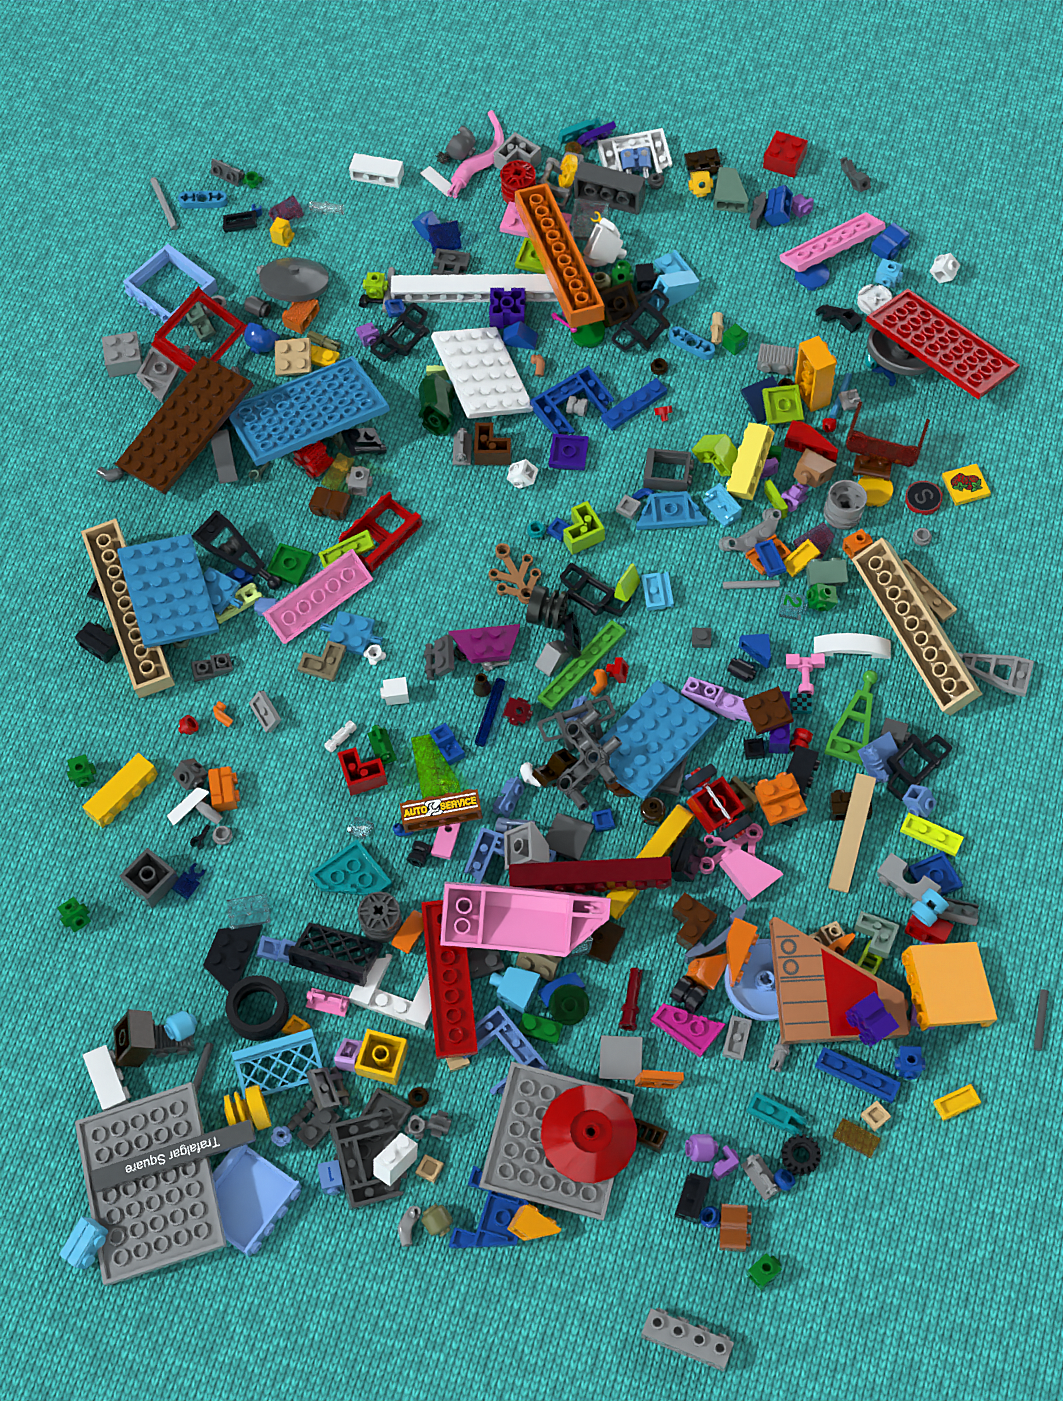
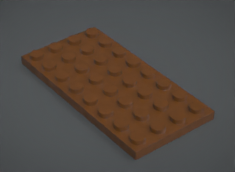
M202 356L116 461L115 465L117 468L123 469L127 474L166 495L254 384L241 375Z

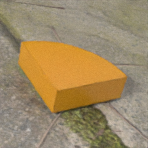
M293 1014L281 1031L286 1035H292L309 1030L311 1026Z

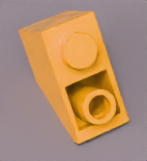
M530 1204L519 1207L507 1228L523 1241L554 1235L561 1231V1228L556 1225L557 1222L550 1217H544L539 1213L538 1208Z

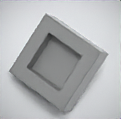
M625 495L616 507V512L632 520L640 509L641 502Z

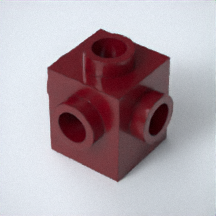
M510 697L507 700L501 717L508 719V723L519 727V724L523 725L526 721H530L533 711H530L532 705L527 704L528 701L523 698L517 697V699Z

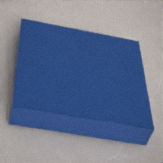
M944 851L908 866V871L915 884L925 875L941 886V897L963 887Z

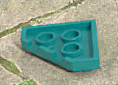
M355 840L309 873L318 888L325 892L367 896L374 892H384L393 886L391 880L358 840Z

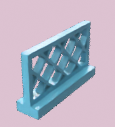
M312 1029L231 1052L244 1099L246 1098L245 1088H247L250 1081L258 1084L261 1091L263 1088L267 1090L262 1092L263 1097L308 1084V1078L301 1079L303 1076L307 1077L305 1072L310 1063L318 1068H323ZM312 1044L314 1052L310 1059L299 1054L303 1046ZM290 1051L295 1054L290 1065L279 1060L283 1052ZM298 1056L308 1061L302 1072L292 1067ZM270 1057L275 1060L269 1071L259 1066L263 1058ZM278 1062L288 1067L282 1078L272 1073ZM250 1063L255 1068L248 1077L242 1073L240 1065ZM258 1068L268 1073L262 1084L252 1079ZM290 1069L301 1074L297 1082L290 1083L285 1080ZM270 1075L280 1080L277 1088L270 1089L265 1086Z

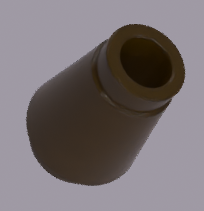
M479 673L475 677L473 692L479 697H486L490 694L492 686L486 675Z

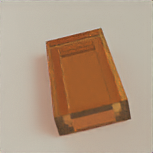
M842 1118L833 1135V1138L870 1159L881 1138Z

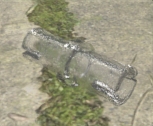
M310 201L309 207H312L309 208L310 212H322L325 215H329V213L343 215L345 211L344 204H334L329 201Z

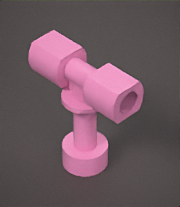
M824 653L811 654V657H800L799 654H786V669L798 668V671L802 673V684L798 686L800 694H814V685L810 683L809 672L813 671V668H825Z

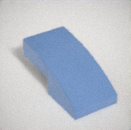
M262 935L256 957L289 963L288 950L291 946H295L297 942L286 939L280 941Z

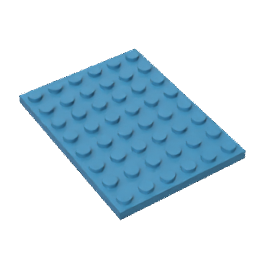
M350 356L241 401L230 414L228 420L255 465L259 466L273 459L283 457L292 451L300 450L304 446L314 444L321 439L331 437L340 431L348 430L352 426L367 422L376 416H381L390 411V408L354 356Z

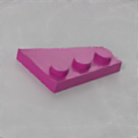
M664 1003L651 1018L652 1023L700 1058L725 1027L724 1023H717L708 1020L706 1017H699Z

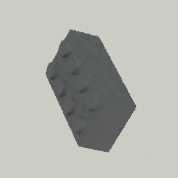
M581 161L574 175L575 199L639 215L645 202V177Z

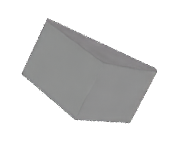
M560 639L549 642L544 647L535 667L550 677L572 654L566 651L564 642Z

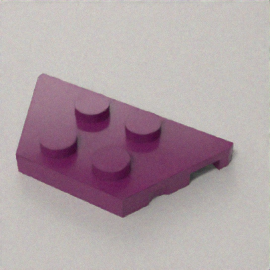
M520 624L448 631V635L453 636L458 649L466 655V658L472 664L509 660L516 637L520 631Z

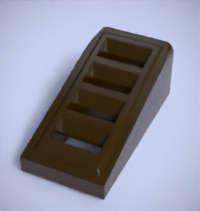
M634 1117L637 1125V1135L641 1127L644 1128L642 1136H637L636 1143L660 1154L669 1136V1131ZM648 1131H651L652 1134L649 1140H646L645 1137ZM657 1134L659 1138L657 1143H654L653 1140Z

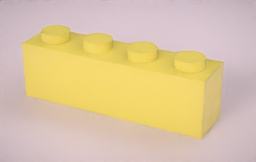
M749 423L744 431V439L742 445L739 446L738 457L733 464L731 478L727 482V491L733 497L753 500L775 434L767 425Z

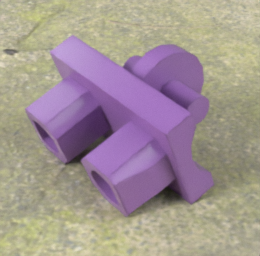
M794 484L791 489L783 492L781 497L785 498L784 501L788 506L787 510L789 512L795 511L800 504L807 501L808 496L805 494L809 489L808 485Z

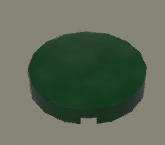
M568 983L559 986L553 991L548 1005L550 1014L556 1021L570 1026L582 1021L581 1019L589 1011L590 1002L588 995L582 988Z

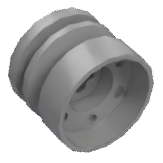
M841 480L834 483L830 487L823 509L826 521L838 529L855 527L860 522L867 501V493L864 488L851 480Z

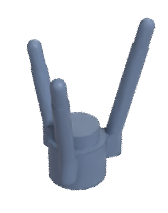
M498 817L495 831L504 834V832L514 829V825L521 826L530 821L534 822V824L536 822L534 820Z

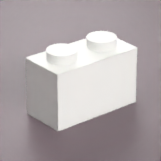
M400 1133L374 1159V1176L391 1186L417 1160L418 1144L403 1133Z

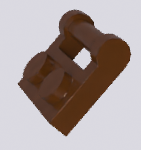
M856 455L852 476L863 475L889 481L892 460L883 457L875 458L868 455Z

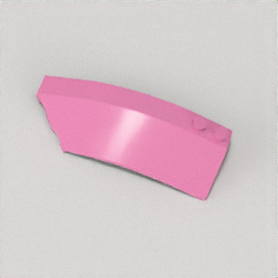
M444 881L440 945L498 949L566 957L577 945L581 944L598 927L609 920L611 898L531 888Z

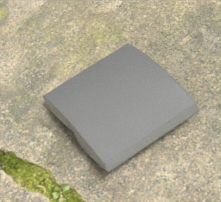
M601 1035L599 1078L635 1080L642 1070L643 1037Z

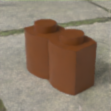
M721 1205L719 1250L745 1252L746 1247H750L751 1233H747V1225H751L752 1212L748 1211L747 1205Z

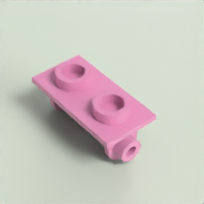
M315 988L308 991L306 996L308 999L307 1008L345 1017L350 1003L349 997Z

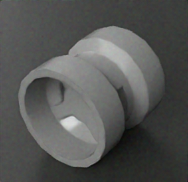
M570 396L566 413H577L579 416L585 417L588 399L582 398L580 400L575 396Z

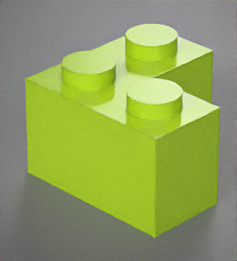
M726 434L704 435L691 449L700 463H712L721 476H731L733 464L738 457V449L732 443L731 438Z
M588 501L571 508V520L574 525L563 529V537L566 546L573 555L604 541L605 528Z

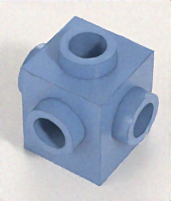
M914 784L910 786L902 798L909 813L916 816L928 817L937 803L928 787Z

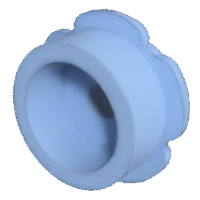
M286 1126L276 1127L271 1135L272 1142L280 1147L287 1145L292 1138L290 1129Z

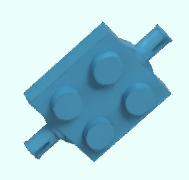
M208 567L203 577L214 612L221 615L230 604L240 609L243 602L235 598L236 592L241 587L240 583Z
M339 611L333 625L322 622L320 630L330 632L329 641L345 645L347 648L346 652L364 656V651L370 643L381 645L383 642V637L373 635L374 619Z

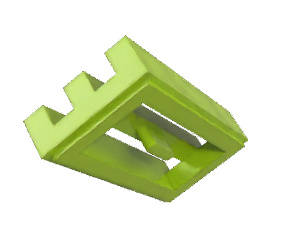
M771 479L765 481L764 493L772 506L781 511V519L788 516L787 504Z

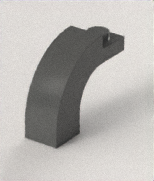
M228 429L219 430L211 438L219 482L223 484L238 481L230 432Z

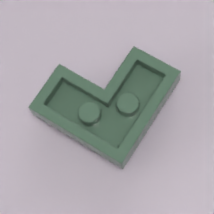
M861 911L854 930L873 937L868 952L887 959L900 925Z

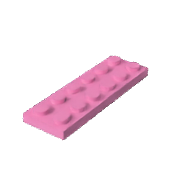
M865 212L779 255L780 260L797 272L805 271L808 267L819 264L822 260L833 257L836 253L849 249L852 245L863 242L872 235L879 234L880 231L886 229L885 222Z
M350 549L262 614L282 643L286 644L374 579L355 551Z

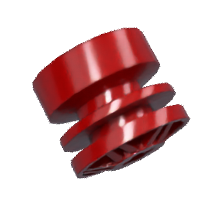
M511 161L501 169V194L507 204H509V201L515 203V191L536 186L535 169L526 161Z

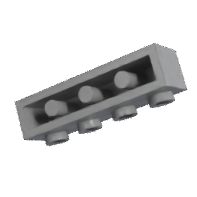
M650 1309L641 1338L724 1372L734 1342L730 1341L731 1338L721 1333H718L717 1336L710 1333V1329L705 1326L697 1325L695 1327L690 1325L689 1321L683 1317L677 1316L675 1319L668 1316L669 1313L663 1309Z

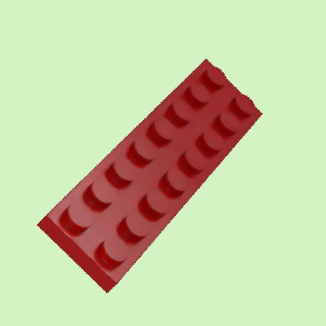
M443 900L421 902L436 1058L444 1059L478 1054L467 947L440 945Z

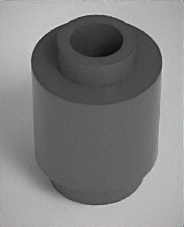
M251 295L244 302L245 310L260 318H266L270 314L271 305L263 299Z

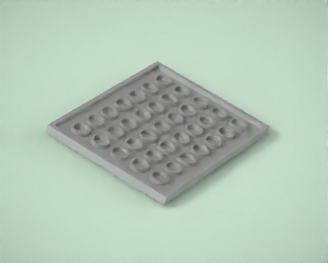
M192 1082L75 1121L91 1217L109 1231L104 1245L97 1251L103 1285L109 1286L227 1247L209 1157L98 1193L94 1190L92 1170L204 1134L195 1086Z

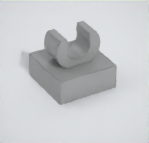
M857 389L840 392L838 395L844 411L859 409L862 406Z

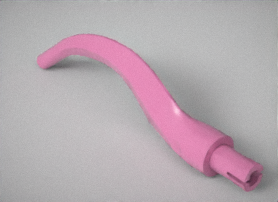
M494 111L488 112V116L495 129L492 146L487 151L471 156L460 164L451 178L452 185L447 191L449 197L453 195V198H457L458 193L467 186L473 174L494 164V152L504 143L503 131Z

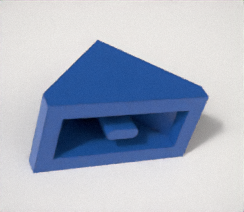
M519 321L503 330L502 340L505 346L535 350L538 333L523 322Z
M769 634L741 635L738 647L768 669L771 661Z

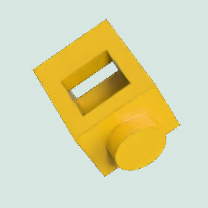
M279 217L275 219L269 229L272 243L288 247L295 236L290 227V222Z

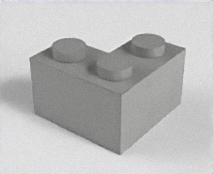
M514 132L494 152V166L501 170L504 165L511 161L522 160L530 163L535 168L541 162V148Z

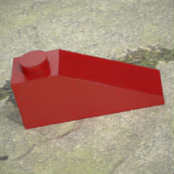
M792 420L785 437L784 447L802 453L809 449L836 463L839 450L810 425Z

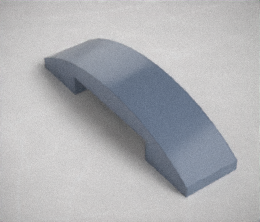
M743 903L729 916L730 926L705 947L699 942L685 954L684 962L690 964L696 958L714 955L726 947V938L735 917L744 921L747 905Z

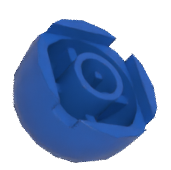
M250 322L244 332V340L251 347L250 351L258 355L261 352L268 353L275 349V341L280 338V335L270 329L266 330L261 325Z

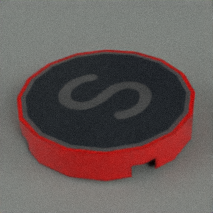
M929 481L914 482L906 491L905 503L916 514L917 512L922 513L921 515L933 514L942 503V493L935 484Z

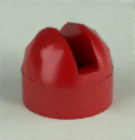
M825 418L822 420V428L826 433L835 431L837 427L836 419Z

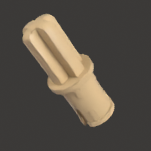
M715 312L712 314L713 319L710 326L712 332L711 342L719 345L722 342V332L724 331L723 314Z

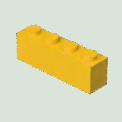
M137 753L82 806L85 813L102 828L110 824L120 811L126 809L134 797H138L142 790L156 779L158 773L155 766L140 753Z

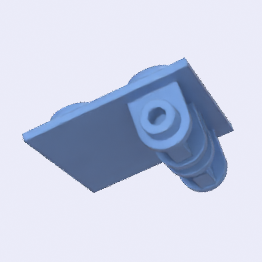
M887 732L857 750L868 775L876 778L875 784L879 781L882 783L887 782L889 775L893 773L886 760L890 756H894L898 748L891 733ZM901 759L899 763L902 767H904L905 764L903 762V759Z

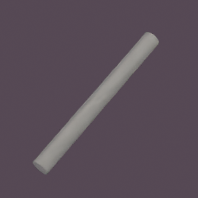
M153 177L150 179L171 229L176 230L178 228L157 178Z

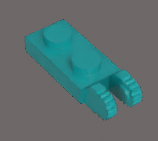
M755 1092L746 1110L747 1113L783 1131L786 1130L794 1136L797 1134L801 1136L803 1132L788 1124L790 1118L800 1125L806 1126L808 1122L806 1118L795 1113L794 1110Z

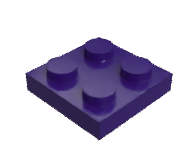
M612 121L584 133L577 140L578 146L584 145L588 147L598 139L608 138L616 128L615 122Z
M553 434L549 468L585 471L589 437Z

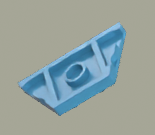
M687 491L655 493L649 495L639 522L637 521L636 530L707 525V518L701 514L699 507L692 501Z

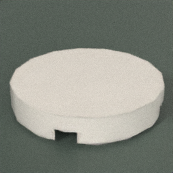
M869 284L859 291L857 298L858 307L869 315L890 301L892 294L883 285L878 284V286H874V284Z

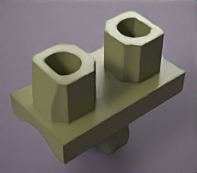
M735 775L731 778L729 785L745 807L741 813L748 810L752 813L756 810V805L759 802L755 795V786L757 784L753 782L749 785L746 781L742 782Z

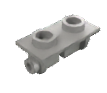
M460 428L457 434H454L453 465H471L472 434H468L465 428Z
M759 1154L749 1156L747 1161L741 1164L764 1201L782 1190L775 1184L773 1174Z

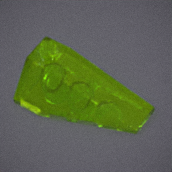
M431 735L412 737L411 742L422 799L428 796H443L450 792H461L458 779Z

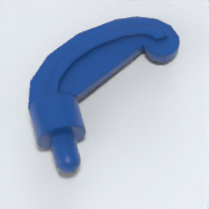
M882 366L872 369V372L884 373L890 380V386L895 385L896 377L892 371Z
M642 488L631 498L639 500L645 495L655 494V491L650 488Z

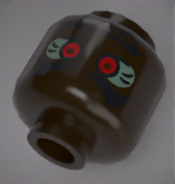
M657 797L645 799L640 808V816L643 822L650 826L659 825L663 822L666 814L665 803Z

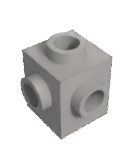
M363 466L351 467V472L347 473L346 476L349 494L367 497L368 487H372L373 476H370V469H366Z

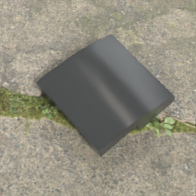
M557 813L545 840L549 845V849L556 851V854L574 861H580L586 849V844L594 830V825Z

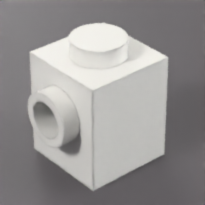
M406 677L383 680L384 687L380 688L381 698L386 700L387 706L409 703Z

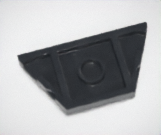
M260 923L217 930L203 967L228 992L244 975L263 929V925Z

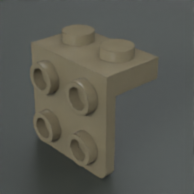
M519 952L516 965L527 971L538 973L540 977L552 982L563 957Z

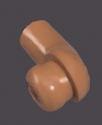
M533 354L531 356V363L536 364L535 376L543 377L545 361L542 355Z

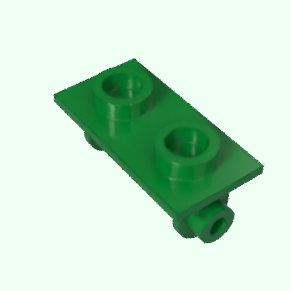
M372 726L371 732L367 734L376 759L380 758L382 765L397 761L386 727Z

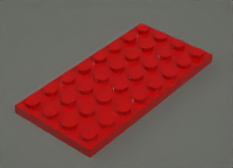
M908 288L869 314L866 318V322L872 325V327L885 334L888 338L898 343L915 357L921 359L928 366L934 368L978 400L1016 372L1020 366Z

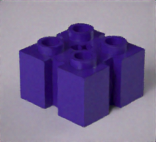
M490 288V327L504 329V325H513L519 321L525 324V288H511V291H504V288Z
M875 991L845 1012L848 1023L852 1027L856 1026L861 1032L859 1034L860 1040L865 1045H868L869 1048L900 1027L893 1016L883 1007L885 1005Z

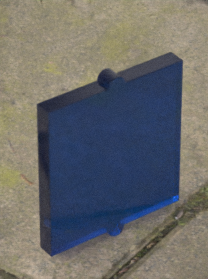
M457 220L428 225L430 237L428 240L431 243L433 254L436 253L437 248L446 250L462 248L461 233L459 232Z

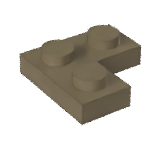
M327 641L322 657L304 652L297 670L301 673L334 682L347 648L345 645Z

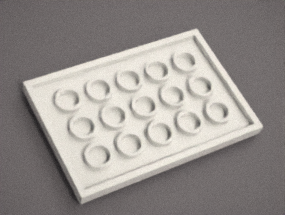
M497 327L432 333V340L467 418L532 412L533 407L530 405V398Z

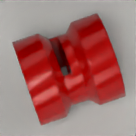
M796 728L793 733L794 739L791 740L789 749L794 752L796 745L809 749L808 743L811 742L813 734L807 729Z

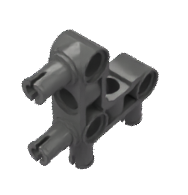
M594 707L584 717L577 718L575 721H569L565 725L564 732L570 743L579 750L581 757L556 782L557 788L567 798L572 799L581 811L589 806L581 791L599 774L609 785L618 779L609 767L610 755L622 745V742L617 736L613 735L610 740L601 746L590 730V726L602 716Z

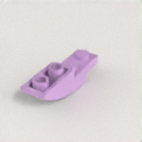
M693 677L688 678L681 691L683 695L721 716L734 721L739 718L751 723L742 700L744 698L725 692L723 687Z

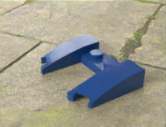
M588 365L531 399L530 405L533 407L532 411L553 434L562 432L574 434L575 430L557 406L569 400L570 396H576L582 392L604 414L608 411L606 409L607 404L613 402L614 398Z

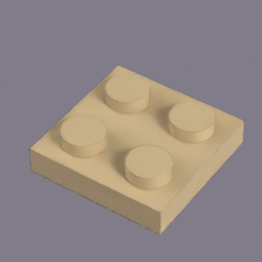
M309 338L275 341V375L277 377L311 373V340Z

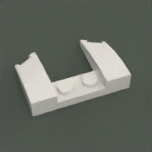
M663 128L597 141V149L602 167L623 171L619 159L620 152L631 148L633 150L649 148L656 173L662 174L664 168L667 166L672 167V160Z
M386 954V958L376 959L367 975L365 986L354 985L349 996L350 1002L426 1030L432 1017L428 972L412 1002L379 990L393 956Z

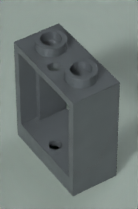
M648 448L643 488L675 492L687 491V487L691 486L692 475H689L690 470L693 471L694 468L691 452ZM654 462L685 465L684 479L652 477Z

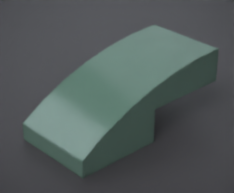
M197 302L186 314V317L199 339L204 342L217 334L201 305Z

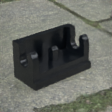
M694 1173L687 1175L674 1214L675 1217L697 1224L711 1178Z

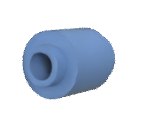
M259 597L258 601H255L254 610L258 616H264L262 613L279 601L276 598Z

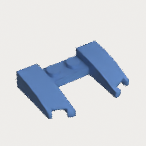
M481 828L464 870L465 874L470 873L476 879L475 884H482L495 854L505 857L504 834ZM549 849L550 862H555L557 855L556 851Z
M497 1006L475 1024L478 1051L498 1037L519 1064L551 1072L548 1065L500 1006ZM472 1055L462 1056V1057H463L464 1059H466L467 1057L469 1058V1057L472 1056ZM507 1076L489 1090L492 1095H496L497 1092L503 1094Z

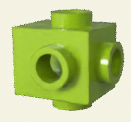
M368 272L367 278L363 280V289L366 290V295L372 299H384V293L388 291L389 282L385 279V273Z

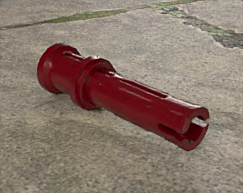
M630 968L625 1004L621 1006L623 1013L618 1027L626 1031H635L637 1029L635 1022L636 1016L639 1013L637 1004L643 970H639V968Z

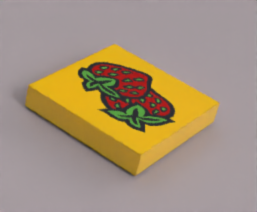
M977 463L942 473L943 481L955 506L989 497L991 494Z

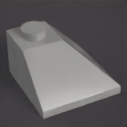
M530 821L504 832L505 870L509 871V864L550 862L549 845L534 822Z

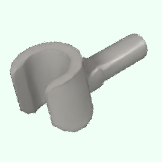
M509 660L483 662L481 665L485 671H491L494 667L509 665Z

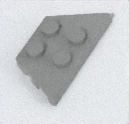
M188 345L184 346V348H179L187 355L190 352V346ZM151 347L137 373V379L163 403L181 368L154 347Z

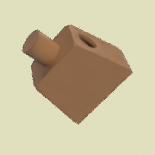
M806 449L797 464L793 476L797 479L798 483L802 485L808 484L813 488H817L831 480L837 464Z

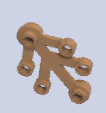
M500 543L496 546L495 553L497 558L503 560L510 574L500 572L498 569H491L488 573L489 579L491 581L503 580L516 584L519 589L508 587L505 583H499L496 587L498 595H513L518 597L521 603L528 604L530 597L524 596H531L536 582L541 579V571L538 568L532 569L530 571V580L526 586L523 580L528 567L533 564L532 555H523L522 564L519 571H517L510 558V547L505 543Z

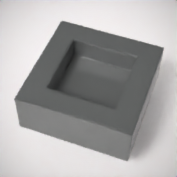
M692 627V648H711V628Z

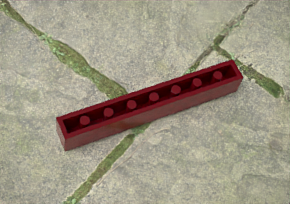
M670 856L509 864V886L558 892L575 891L576 893H585L586 891L593 890L605 892L614 889L616 891H625L627 889L646 890L647 888L666 889L667 887H672Z

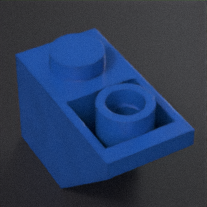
M432 210L422 212L411 222L420 236L436 248L442 247L451 239Z

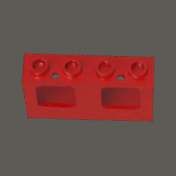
M389 491L385 496H381L373 507L368 508L360 519L355 520L347 531L342 532L338 540L340 543L368 530L371 537L380 546L368 557H363L362 555L358 557L366 569L372 573L422 526L421 515L417 512L414 514L408 512L392 499L391 492ZM387 509H391L405 520L393 533L387 532L375 522Z

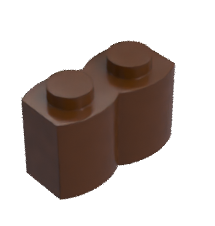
M316 487L309 502V508L316 516L323 515L329 516L332 520H345L352 500L347 493L332 491L325 487Z

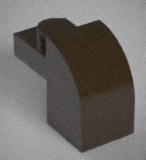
M566 748L554 752L547 764L534 769L532 776L544 788L550 785L556 787L557 779L567 769L574 766L578 760Z

